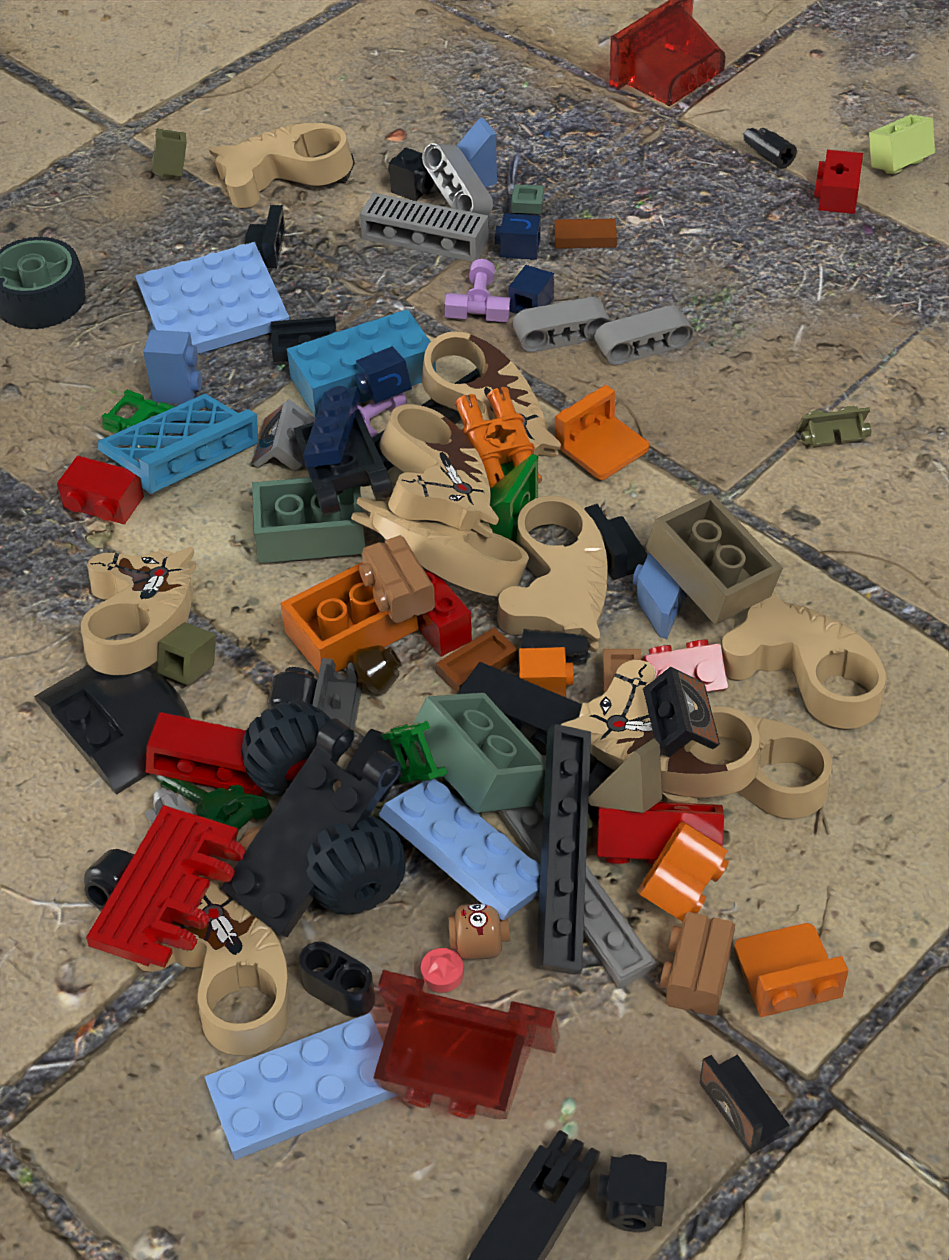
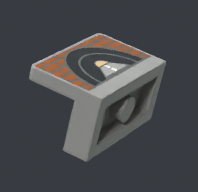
M290 399L284 402L264 418L252 464L259 468L274 456L293 471L303 466L304 459L293 428L313 423L314 417Z

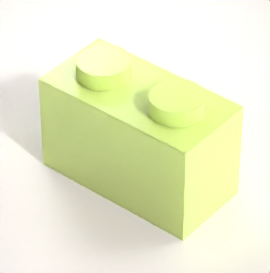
M910 114L869 132L871 167L882 169L888 174L901 172L903 167L921 163L923 158L934 154L933 118Z

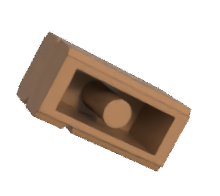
M399 535L385 540L383 544L379 542L364 547L362 551L363 564L359 565V572L366 587L373 586L375 590L373 592L374 599L380 612L387 611L392 621L399 623L412 618L414 614L418 616L434 609V586L404 537Z
M688 912L685 913L682 927H673L669 951L676 953L673 963H664L660 987L667 989L666 1004L668 1006L687 1011L693 1009L696 1013L709 1016L717 1015L733 945L736 925L733 921L715 917L709 919L706 915Z

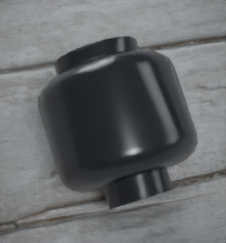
M288 667L285 669V672H280L274 676L268 708L272 709L275 708L276 704L288 703L289 701L307 702L312 705L317 679L314 678L313 672L300 667Z
M111 849L86 870L84 890L88 900L93 905L103 909L134 854L121 849Z

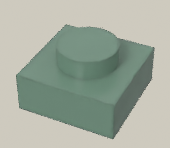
M514 184L511 213L541 214L544 186Z

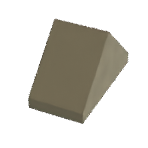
M653 738L635 750L589 796L590 805L644 813L662 800L660 744Z

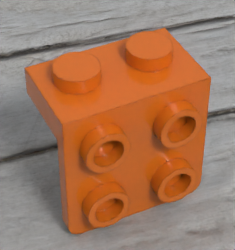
M604 385L598 390L589 393L585 398L569 408L563 409L555 416V438L561 443L560 450L597 479H607L649 451V442L615 417V390L608 385Z
M803 923L736 940L734 952L760 1017L843 997L849 970L843 956L828 958L814 925Z

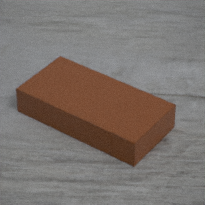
M616 218L554 220L555 249L617 247Z
M494 627L437 662L436 673L457 693L479 662L501 670L518 659V648Z

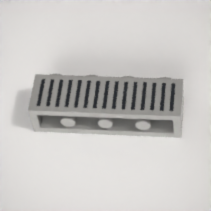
M377 193L371 195L360 213L361 237L364 240L471 262L479 259L489 241L488 215Z

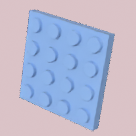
M255 242L238 245L235 248L217 253H210L189 261H181L175 265L150 270L135 276L154 329L190 332L192 346L197 347L198 354L271 333V321L290 320Z

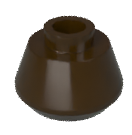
M381 645L361 648L355 652L353 664L359 677L374 694H386L400 675L398 668L402 664L391 647L385 649Z

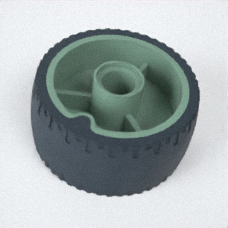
M28 237L13 241L0 249V318L6 323L24 329L49 328L50 326H56L67 321V319H70L81 309L85 302L86 294L84 275L76 252L66 242L48 237Z

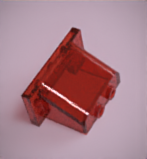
M668 0L611 36L609 86L618 91L622 87L629 85L671 106L725 70V52L692 17L693 0Z
M382 970L378 989L388 1012L392 1013L373 1076L376 1085L391 1093L405 1096L404 1101L416 1107L428 1109L431 1103L448 1107L447 1112L463 1119L473 1120L475 1114L492 1119H507L531 1048L556 1054L560 1039L556 1012L511 1001L509 1012L431 994L424 979Z

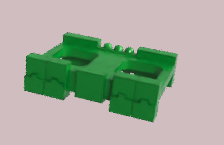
M127 389L124 392L125 396L110 412L102 415L103 429L117 433L147 420L153 415H158L174 408V406L163 402L158 405L157 402L147 398L144 400L143 395ZM125 405L138 409L128 419L116 414ZM146 433L143 435H159V433Z
M428 721L417 722L410 726L407 724L398 725L382 734L384 740H389L396 760L401 764L402 776L398 777L400 783H408L414 780L427 781L448 774L445 766L436 767L423 731L430 728ZM415 741H417L421 747L422 753L426 760V764H424L421 761V758L415 745ZM399 743L404 747L410 766L404 760Z

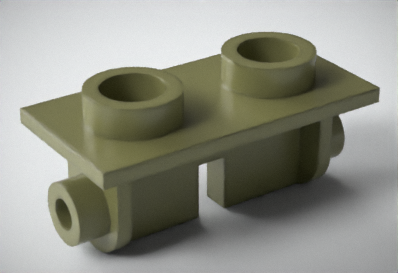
M847 406L836 412L825 413L823 410L811 411L802 416L796 431L797 433L801 432L802 444L809 445L810 448L835 444L833 432H838L840 443L864 441L866 437L871 436L870 423H864L870 412V407L858 409L857 406Z

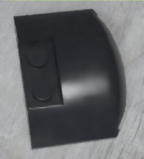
M87 665L34 696L36 702L116 795L151 774L145 772L147 744L159 712L191 719L189 711L179 693L161 674L157 673L150 666L132 674L109 675L98 672L90 665Z

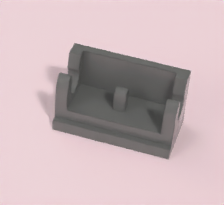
M322 658L312 705L320 708L331 719L336 718L355 731L363 686L362 682H358V674L354 664L348 663L347 673L340 674L335 671L336 665L333 659Z

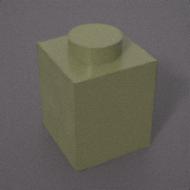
M156 128L152 173H157L163 178L182 177L187 145L186 133Z
M186 622L182 623L159 641L157 673L189 686L214 666L216 634Z

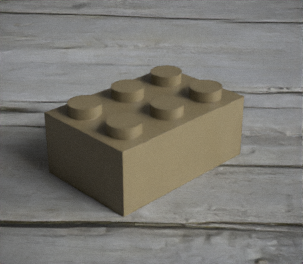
M713 493L655 519L646 545L649 553L715 625L771 597L783 570V567Z

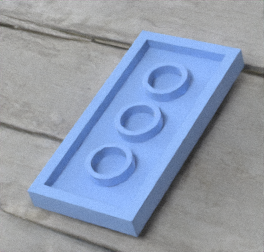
M435 778L421 782L384 804L379 814L382 819L482 904L495 908L502 921L539 896L541 865L528 857L507 836L498 832Z
M370 1013L204 1076L234 1160L403 1094L401 1081Z

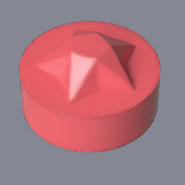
M437 948L428 952L421 962L423 983L428 989L438 993H446L456 989L464 977L463 961L460 955L448 948Z

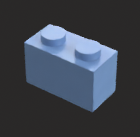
M150 330L143 354L153 401L183 404L194 399L196 391H200L202 387V373L196 369L198 350L196 346H192L190 332Z

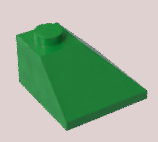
M531 454L490 488V507L498 516L499 521L497 525L491 523L489 525L493 533L508 538L515 543L520 511L527 503L538 498L537 455Z

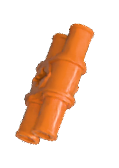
M501 387V395L498 388L487 394L496 419H483L476 395L474 394L468 395L470 401H467L466 395L459 397L455 401V406L464 425L462 432L470 439L478 451L485 467L490 488L505 477L500 465L501 463L511 462L515 468L531 454H534L535 446L529 441L523 425L524 417L516 413L507 387ZM538 472V484H540L542 477Z

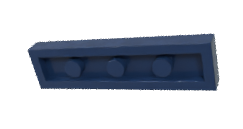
M336 386L324 392L303 454L307 468L342 462L360 401L357 387L346 388L345 386Z

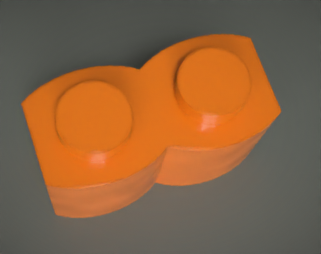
M681 821L666 843L660 856L645 876L637 892L683 922L685 913H698L706 900V896L702 892L710 880L717 882L726 870L729 861L725 859L728 850Z

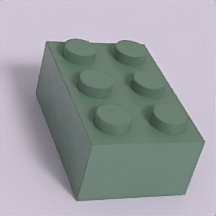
M310 477L252 482L254 536L259 563L362 554L364 547H366L364 525L351 519L352 513H363L362 507L356 503L358 497H361L360 486L346 489L337 495L341 508L340 512L323 516Z
M485 693L426 697L413 724L428 721L430 728L423 731L435 765L436 767H446L448 774L444 775L443 778L452 784L464 798L467 806L476 813L533 806L545 786L546 759ZM415 741V743L419 746L420 751L422 752L419 743Z

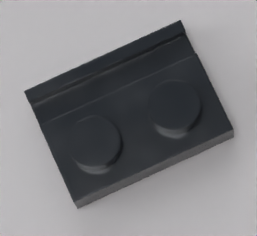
M335 316L271 321L273 362H288V348L335 333Z

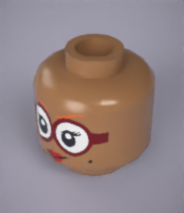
M470 903L459 905L455 915L449 916L451 950H458L460 957L465 960L498 957L502 951V942L510 941L508 918L502 921L497 910L486 904Z

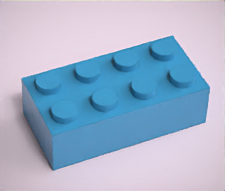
M406 309L288 348L290 378L316 418L324 392L336 386L358 388L355 380V375L359 374L356 360L391 346L406 360L411 386L422 383L421 372L424 355L431 341L409 310ZM435 361V362L432 364V366H433L434 371L436 372V361ZM358 388L359 404L372 400L367 393L362 394Z

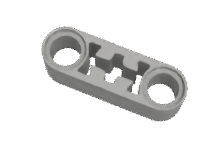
M431 143L427 145L422 155L423 164L451 208L489 216L493 208L492 197L460 148L452 144Z
M587 297L522 310L514 317L513 326L522 348L528 352H538L595 341L594 337L597 329L601 325L610 322V319L600 299Z
M670 305L607 322L597 329L594 338L608 362L612 365H621L682 348L692 340L694 329L679 307Z

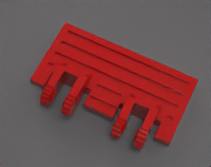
M163 805L86 936L88 946L145 966H149L151 963L163 968L167 965L173 952L172 948L163 946L161 943L178 949L192 951L198 942L196 936L190 931L172 925L174 921L189 927L192 926L195 929H204L210 917H208L205 911L199 909L198 906L210 886V880L199 877V875L219 880L220 882L223 881L224 883L231 881L235 874L231 865L227 864V862L219 861L217 858L210 857V854L235 862L242 860L246 852L245 847L239 844L238 841H234L239 833L238 828Z

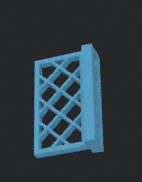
M205 393L97 441L98 450L139 476L142 489L152 494L257 444V414L249 409L238 413ZM203 407H206V408H208V409L211 410V411H197V410H199V409H201V408H203ZM172 421H186V423H170V422H172ZM192 421H208L210 424L192 423ZM146 433H159V435H143V434H146ZM165 433L183 434V436L165 435ZM119 445H132L131 448L117 447ZM138 446H156V448H138Z

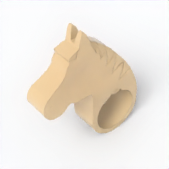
M302 123L284 126L250 137L236 145L209 148L210 154L216 157L213 163L217 167L220 179H225L231 202L237 208H249L257 204L260 200L259 192L264 190L276 178L320 186L340 180L348 174L353 166V159L344 130L324 123ZM328 153L323 156L314 157L319 154Z
M560 496L536 498L527 503L519 513L516 544L522 547L528 554L529 560L526 566L537 579L529 587L512 586L504 589L499 594L497 611L499 628L511 635H522L524 628L580 634L581 636L588 637L589 649L593 652H598V642L600 640L598 625L604 611L608 570L606 549L601 533L594 520L576 502ZM541 525H560L572 531L577 537V542L566 547L564 545H546L536 541L528 532Z
M358 497L356 503L369 512L352 513V520L379 532L385 539L401 535L405 538L420 565L439 577L468 590L499 597V594L508 587L519 586L529 557L522 547L508 538L495 533L492 534L491 538H487L473 529L458 531L457 528L439 521L406 520L395 515L388 506L390 497L377 501Z
M772 593L771 597L747 608L745 622L723 636L721 651L727 677L734 680H744L750 678L757 670L776 671L790 669L795 675L808 711L817 720L826 725L843 729L862 727L872 722L881 710L887 676L879 655L854 630L831 617L804 606L783 602ZM843 676L844 679L860 683L869 692L860 696H842L827 690L821 683L827 677Z
M748 716L757 726L760 735L759 766L753 781L737 793L765 812L781 818H803L817 812L825 804L829 794L832 759L827 748L820 741L801 729L775 720ZM718 737L720 745L715 749H710L700 743H696L689 750L701 761L716 765L735 762L747 753L741 744L725 737ZM778 763H795L808 768L818 779L806 786L786 787L768 779L761 768L767 764L772 766ZM662 792V800L660 802L698 804V800L705 797H685Z

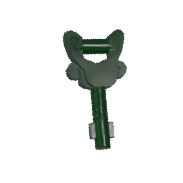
M160 775L156 777L157 781L161 783V788L181 794L197 804L196 813L198 816L236 827L238 831L252 818L255 820L264 819L272 813V807L268 799L253 794H245L243 787L240 785H232L228 790L219 788L206 792L189 781Z

